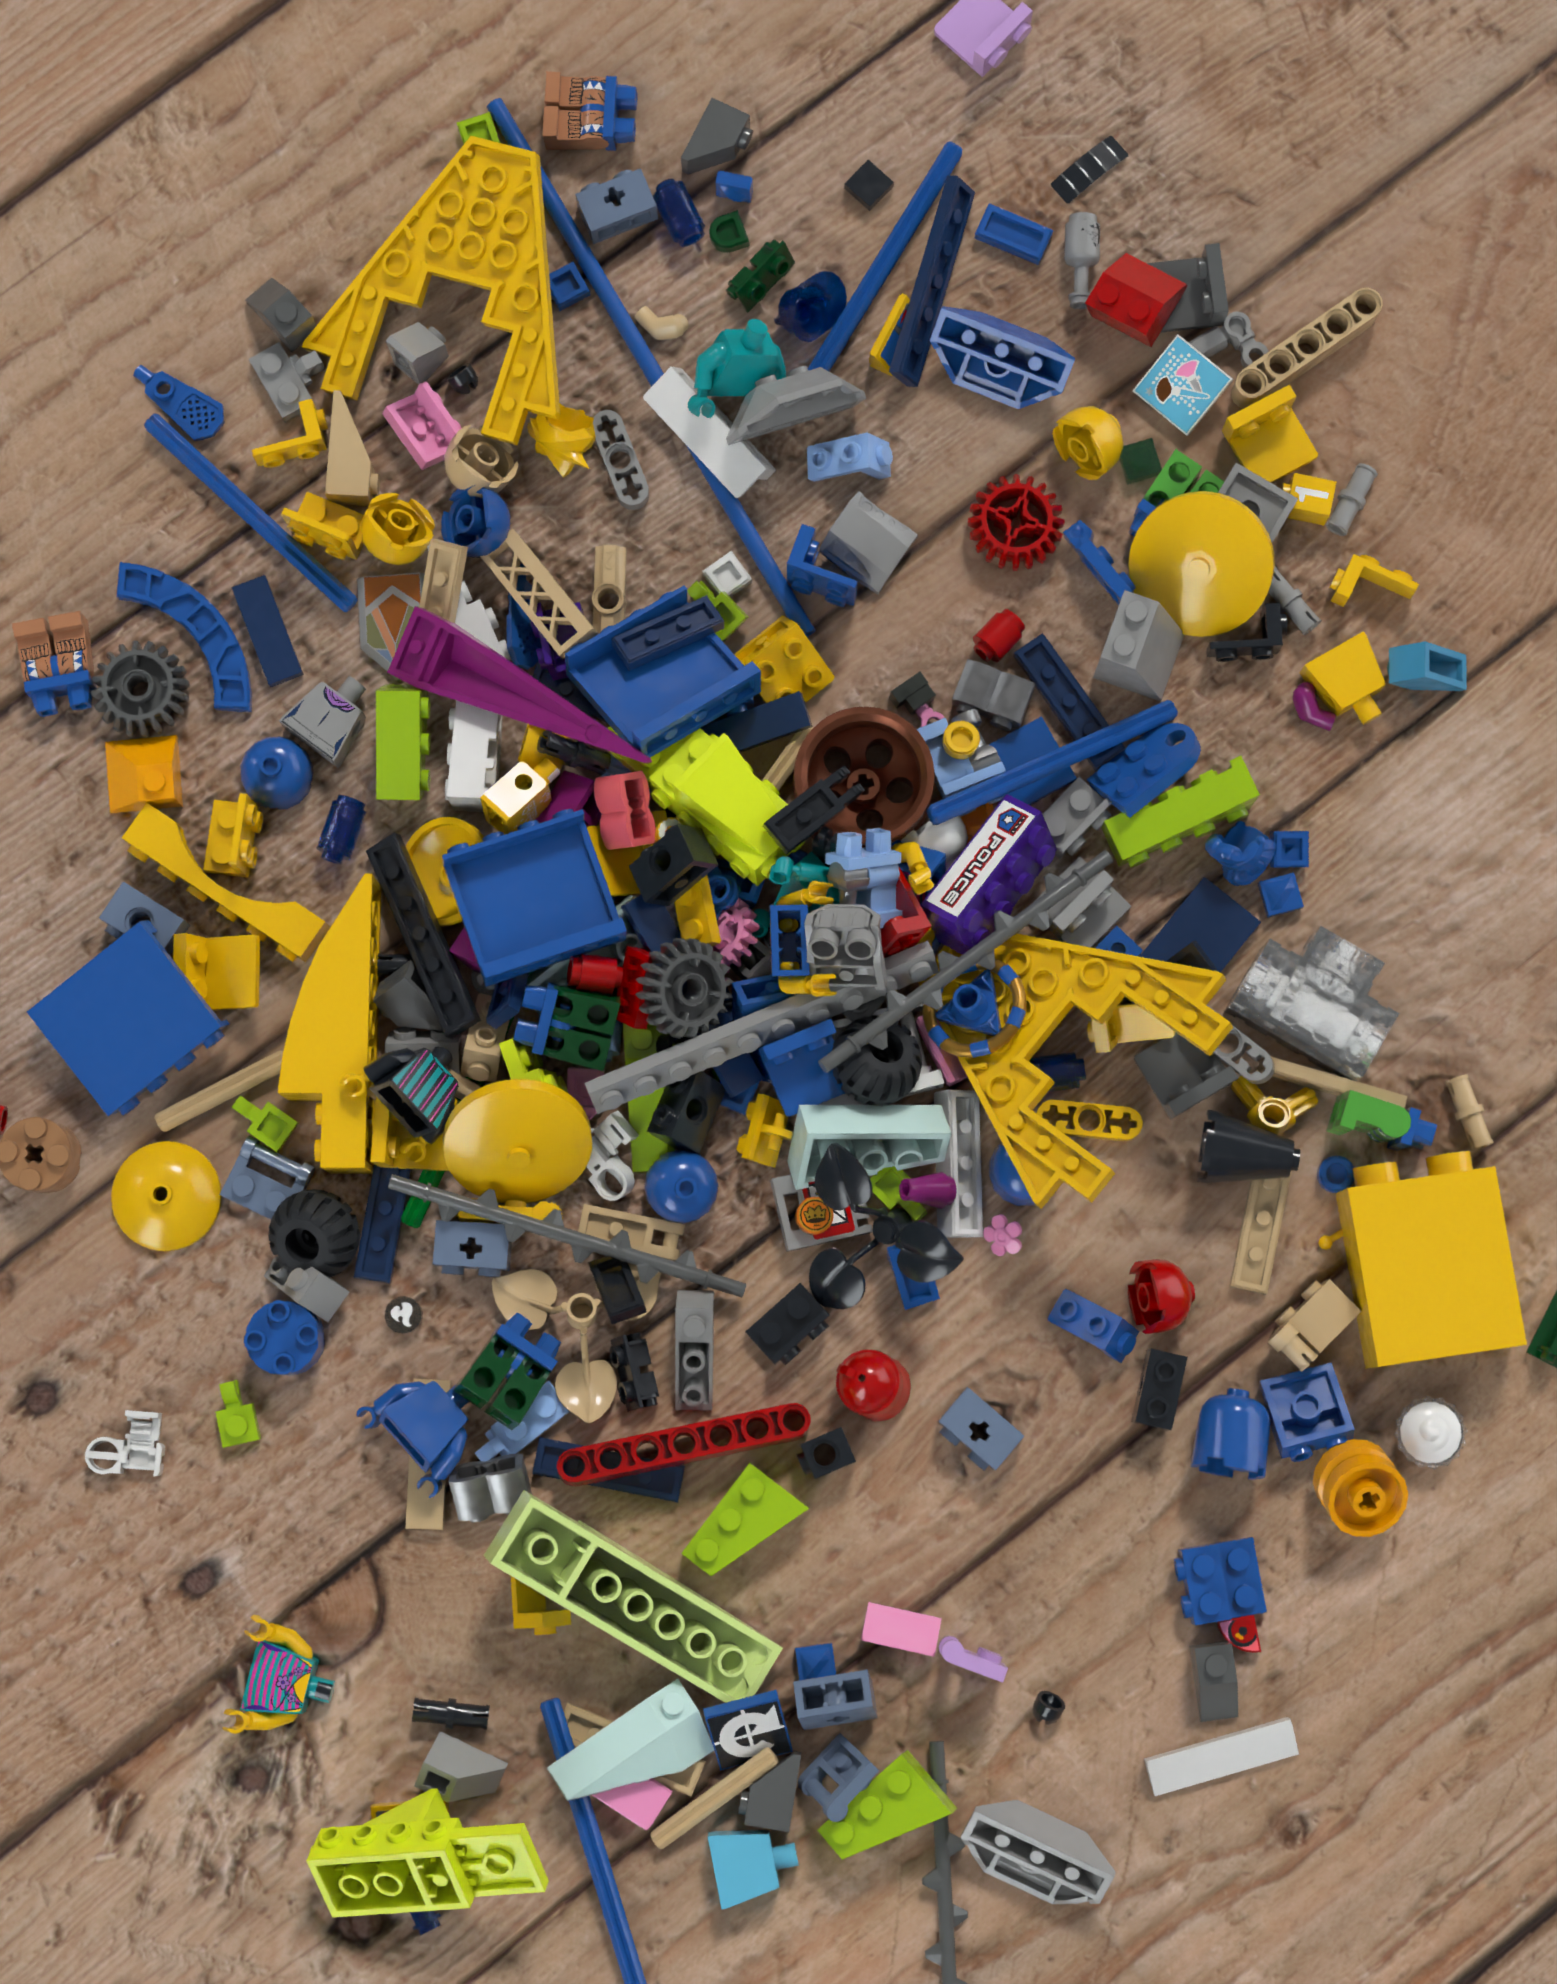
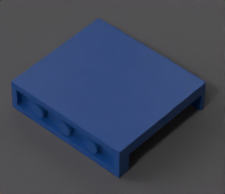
M685 586L673 592L665 593L656 602L643 609L635 610L628 618L614 626L604 628L595 637L584 643L576 644L570 651L565 653L566 675L620 738L649 758L761 692V670L753 661L744 666L715 633L631 671L627 669L613 648L611 638L688 604L687 588Z
M573 809L559 811L552 816L553 819L539 823L538 820L528 821L519 825L517 831L505 835L503 832L491 833L485 836L481 843L471 846L468 843H461L447 850L448 853L442 855L443 867L486 987L568 960L571 956L577 957L580 954H586L626 940L627 930L623 919L619 918L584 822L583 809L575 812Z
M149 920L138 922L27 1011L31 1019L107 1116L118 1112L122 1116L129 1113L141 1103L137 1099L138 1096L147 1089L150 1093H153L168 1082L165 1076L175 1067L178 1071H181L196 1059L193 1053L203 1045L207 1049L215 1045L225 1036L222 1030L230 1024L227 1020L220 1021L154 936L158 931Z

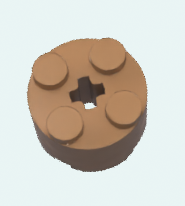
M40 1117L26 1118L13 1124L3 1135L0 1141V1169L5 1178L20 1189L35 1193L58 1192L71 1184L78 1175L80 1154H82L81 1145L76 1135L68 1127L60 1123ZM39 1149L44 1150L41 1153L42 1162L35 1161L38 1157L36 1152Z

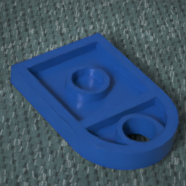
M1180 723L1164 724L1146 732L1136 741L1130 743L1124 751L1108 763L1102 765L1087 781L1094 791L1104 799L1109 798L1112 801V805L1130 818L1195 765L1200 756L1201 746L1194 731L1189 726Z

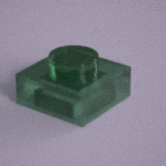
M1152 438L1123 446L1119 461L1127 485L1159 475L1162 467Z

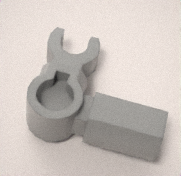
M1242 312L1230 313L1222 327L1215 326L1189 342L1207 358L1228 347V343H1230L1235 350L1241 352L1240 359L1244 368L1253 363L1249 354L1257 353L1262 357L1269 352L1264 344L1255 341L1256 335L1250 327L1249 317Z

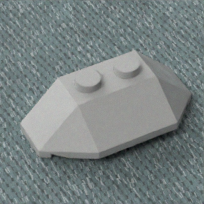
M801 366L787 372L788 377L779 380L776 379L775 375L756 381V387L746 394L727 435L728 445L853 408L866 399L865 393L822 367L808 371L807 366Z
M1019 1800L976 1806L961 1835V1840L965 1845H968L972 1856L983 1872L1051 1904H1079L1088 1901L1090 1904H1100L1115 1877V1870L1087 1832Z

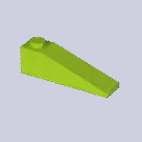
M623 1023L625 1066L657 1053L656 1041L662 1034L656 1030L657 1026L648 1023L645 1030L635 1029ZM666 1086L655 1090L649 1095L640 1096L628 1101L629 1124L639 1135L631 1141L633 1173L647 1172L660 1156L666 1152L675 1151L673 1147L646 1132Z

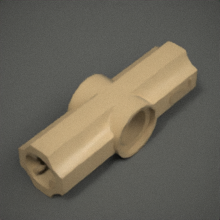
M617 545L595 546L592 603L593 627L598 633L604 628L614 626L625 619L627 606L625 598L626 547ZM609 593L616 594L619 597V601L614 608L604 609L600 606V601L604 595Z

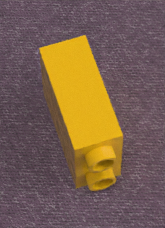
M1470 1151L1427 1157L1425 1159L1428 1176L1400 1180L1397 1162L1356 1167L1352 1169L1355 1187L1346 1188L1336 1193L1354 1304L1361 1310L1356 1317L1365 1369L1527 1345L1496 1167L1473 1169Z

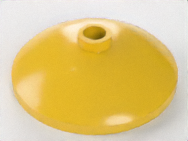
M440 817L425 823L411 836L406 844V849L440 926H450L462 922L443 867L442 855L447 854V850L455 845L468 843L471 846L483 842L482 839L484 838L474 825L454 817Z
M171 1141L152 1143L135 1151L119 1168L112 1186V1210L122 1231L135 1243L156 1251L180 1250L199 1241L214 1225L222 1202V1196L219 1195L222 1190L220 1179L208 1158L191 1146ZM160 1188H166L168 1193L163 1201H158L156 1198V1192Z

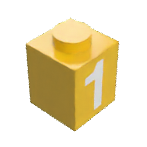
M1294 473L1289 484L1283 483L1282 490L1298 498L1287 518L1324 526L1331 513L1337 481Z

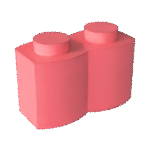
M643 771L595 778L594 797L597 807L601 812L600 833L607 850L654 843L656 827L654 817L648 808L650 791Z

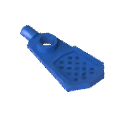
M143 365L138 366L134 371L133 376L145 384V394L195 442L214 437L224 425L223 404L163 371L152 373ZM164 384L169 385L170 391L167 394L162 395L158 393L160 386Z
M518 575L517 591L532 592V585L526 580V575ZM508 593L509 614L506 615L507 650L513 664L528 670L538 662L536 649L542 647L540 638H535L530 618L511 594ZM524 599L529 605L530 599Z

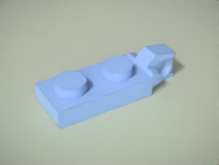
M547 1381L542 1386L523 1420L516 1428L510 1430L498 1421L491 1426V1429L485 1433L489 1442L475 1452L480 1461H488L495 1458L498 1454L501 1456L518 1454L570 1412L560 1403L551 1381Z

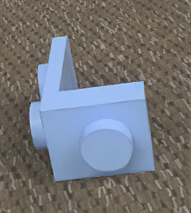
M867 432L810 445L807 447L808 479L815 482L856 472H863L878 480L891 477L890 464L892 463L893 455L889 442Z

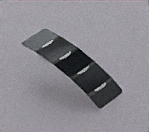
M1109 136L1061 173L1051 183V186L1069 204L1108 170L1128 157V153L1113 136Z

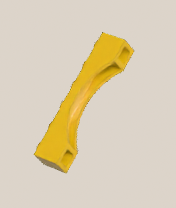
M147 802L122 836V839L130 845L127 850L128 853L143 863L150 858L160 865L156 870L158 873L173 883L180 878L189 884V887L186 889L188 893L203 903L207 898L211 899L219 905L216 909L218 913L233 923L238 917L248 924L246 928L248 933L258 935L262 942L268 937L278 944L275 951L292 962L298 957L306 963L330 929V926L323 919L296 901L283 903L255 901L238 896L216 884L197 864L188 847L183 828Z

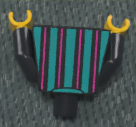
M439 1046L435 1047L432 1051L422 1048L413 1052L405 1048L385 1053L363 1067L364 1072L360 1075L346 1074L340 1081L341 1085H345L352 1079L357 1080V1089L348 1094L351 1097L362 1095L365 1091L366 1083L369 1081L373 1083L369 1089L413 1136L405 1138L399 1145V1151L403 1154L409 1152L410 1148L416 1145V1151L409 1158L413 1162L422 1161L426 1156L425 1146L428 1143L433 1144L444 1132L447 1119L455 1107L454 1095L459 1087L458 1081L447 1070V1067L452 1062V1055L447 1049Z

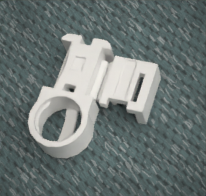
M616 1111L611 1113L595 1129L591 1128V1133L594 1132L595 1135L592 1137V1152L586 1166L593 1174L588 1180L595 1187L597 1193L603 1199L615 1201L626 1196L634 1188V1174L630 1167L618 1157L617 1154L619 1152L616 1148L621 1143L627 1145L639 1136L623 1115ZM606 1171L619 1181L623 1187L621 1193L613 1192L608 1188L605 1181Z
M125 1410L127 1421H131L130 1434H125V1438H128V1440L99 1437L87 1446L85 1461L88 1467L96 1473L124 1474V1468L151 1470L154 1471L153 1476H160L163 1473L164 1464H161L162 1456L165 1455V1446L163 1443H157L156 1448H154V1444L160 1438L162 1413ZM134 1418L150 1420V1418H152V1422L134 1420ZM103 1442H110L115 1445L118 1453L94 1451V1448ZM93 1459L117 1460L112 1468L103 1469L97 1466Z

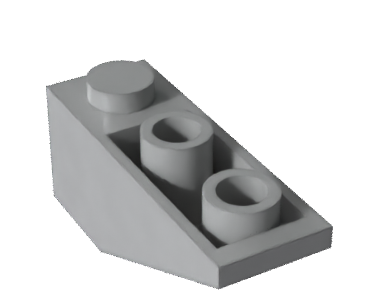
M677 1290L675 1307V1410H712L714 1291Z

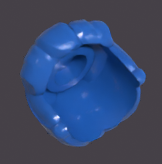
M1241 820L1237 821L1235 826H1232L1227 831L1224 838L1220 834H1212L1205 843L1207 853L1222 864L1225 880L1234 886H1244L1255 881L1273 859L1276 844L1273 840H1270L1268 836L1258 829L1246 826L1245 822Z

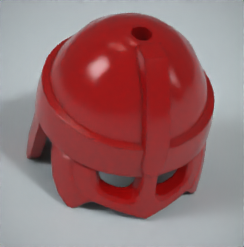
M857 1351L848 1356L837 1367L836 1388L839 1397L851 1411L868 1420H889L899 1414L909 1400L911 1381L907 1370L899 1361L881 1351ZM865 1376V1380L861 1382V1377Z

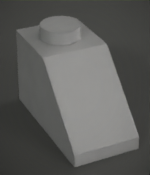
M420 322L390 335L386 340L394 364L418 385L425 382L449 356L444 344L447 341L445 337L434 327L431 326L427 329Z

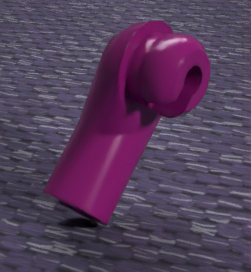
M1300 683L1294 690L1292 699L1298 717L1307 723L1330 731L1336 714L1319 708L1315 695L1316 689L1311 683Z

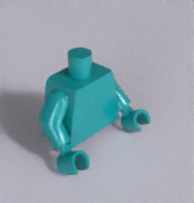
M751 319L748 321L745 329H725L721 331L714 343L698 356L694 389H697V394L693 395L688 401V409L692 414L699 417L701 409L702 415L707 418H711L714 415L715 403L708 399L707 396H746L756 387L755 382L771 375H775L777 380L786 378V366L778 345L773 343L764 322L758 319Z
M812 852L796 865L787 856L778 858L776 864L771 867L769 875L771 882L782 885L774 905L784 895L801 889H808L812 881L829 883L826 876L828 875L829 867H826ZM830 887L827 890L826 897L834 898L832 904H839L838 889ZM813 903L808 907V913L825 905ZM756 909L754 912L757 916L753 921L760 925V929L753 932L752 936L761 938L766 936L768 927H770V914L764 909Z

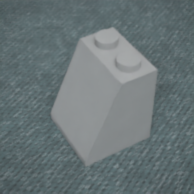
M1124 590L1093 678L1161 702L1184 637L1183 631L1160 602Z

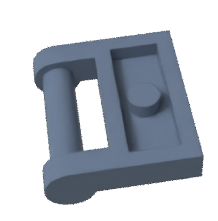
M248 1136L219 1195L271 1219L283 1200L292 1194L306 1190L314 1174L315 1167L306 1162L301 1165L259 1145V1140ZM255 1158L296 1178L292 1188L248 1168L252 1159Z
M839 1733L800 1775L797 1783L799 1789L805 1795L812 1796L823 1807L824 1814L831 1821L838 1822L847 1815V1805L860 1791L869 1786L872 1778L879 1770ZM827 1774L839 1785L832 1794L822 1784V1779Z

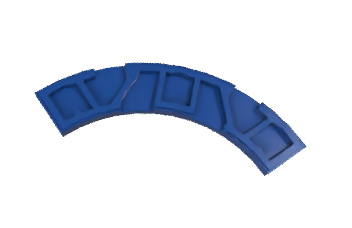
M120 562L116 597L119 600L144 604L165 613L181 624L194 637L208 661L213 680L215 710L252 713V689L246 658L231 627L219 611L202 594L185 582L183 583L154 568Z

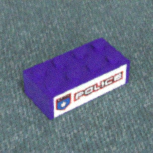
M1008 794L1001 800L921 904L938 942L963 955L995 931V912L1000 910L1011 915L1013 907L1021 896L1030 891L1035 878L1044 867H1047L1052 862L1057 851L1041 811Z

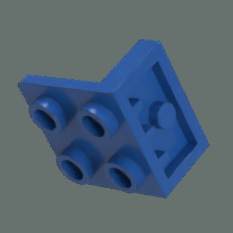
M802 524L787 562V582L792 584L791 588L799 593L811 595L812 592L826 596L825 600L833 605L845 607V604L854 606L858 582L815 566L819 556L818 547L820 542L815 541L816 528Z
M831 1019L758 1049L787 1117L797 1114L799 1105H819L845 1094L841 1089L843 1083H837L833 1075V1069L825 1073L818 1063L820 1059L832 1051L835 1042L832 1035L837 1031Z

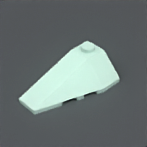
M676 1679L548 1766L547 1770L565 1799L570 1801L609 1791L612 1788L648 1781L651 1778L683 1772L712 1753L714 1747L699 1710L679 1679Z

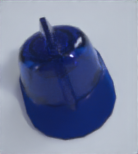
M821 271L814 274L799 286L787 290L782 295L778 305V316L774 318L775 324L783 326L788 333L797 336L801 341L812 342L835 325L846 307L847 294L845 285L840 277L833 272Z

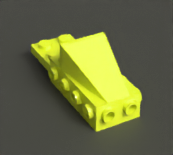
M611 726L607 728L617 735V733L611 728ZM699 728L650 757L652 763H643L608 751L631 772L642 770L647 778L649 788L651 789L650 795L653 800L663 809L668 808L673 812L680 824L702 828L712 852L715 855H722L730 862L731 868L743 879L747 877L753 884L758 886L765 878H769L771 867L776 864V860L790 854L786 855L763 827V824L788 804L779 797V791L770 781L766 779L761 781L753 774L752 767L743 759L726 734L723 733L718 737L712 733L709 736ZM805 841L801 843L799 846H797L791 852H796L805 843Z
M438 1788L429 1789L362 1825L321 1828L306 1860L332 1918L466 1909L471 1907L474 1897L545 1892L549 1882L525 1823L463 1828L459 1818H450Z

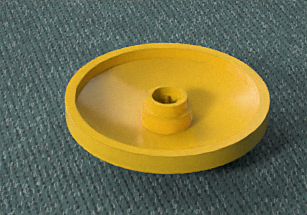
M1207 491L1184 493L1156 507L1137 530L1129 554V576L1136 588L1133 590L1134 593L1160 602L1183 631L1184 635L1198 637L1226 633L1251 618L1262 605L1269 592L1275 567L1274 550L1270 536L1256 514L1232 497Z
M529 1079L499 1081L470 1093L452 1110L443 1132L444 1158L450 1173L459 1184L477 1196H481L488 1189L495 1190L497 1202L505 1203L507 1200H518L526 1203L535 1202L563 1191L583 1173L592 1152L591 1125L585 1110L579 1102L569 1093L554 1085Z

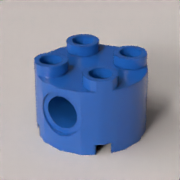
M277 1300L264 1305L253 1314L246 1328L244 1344L250 1358L259 1368L270 1374L292 1376L306 1372L318 1362L325 1346L324 1328L318 1316L300 1304Z

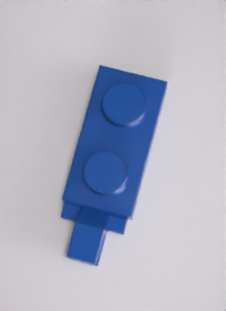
M1078 520L1063 532L1064 538L1078 553L1081 561L1118 606L1124 590L1133 593V590L1136 588L1125 572L1120 574L1116 572L1111 566L1114 561L1103 546L1096 548L1093 544V531L1085 523Z

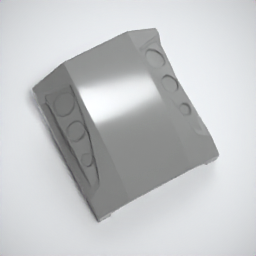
M858 491L830 528L819 548V553L833 562L848 576L879 595L885 582L912 543L916 541L918 535L909 527L879 509Z
M827 904L808 913L804 927L810 976L833 973L836 975V978L829 980V986L878 987V990H886L887 976L881 945V916L866 905Z

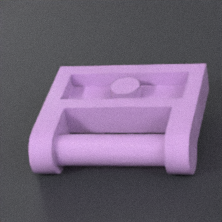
M946 1636L941 1639L938 1647L939 1652L947 1662L999 1682H1004L1008 1667L1001 1663L1002 1657L1000 1654L982 1647L978 1648L977 1653L964 1649L958 1639L953 1636Z

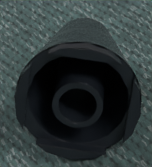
M1207 1110V1118L1212 1120V1122H1204L1198 1162H1202L1201 1171H1205V1173L1197 1172V1182L1219 1183L1289 1178L1291 1170H1298L1300 1149L1294 1148L1293 1140L1216 1110Z

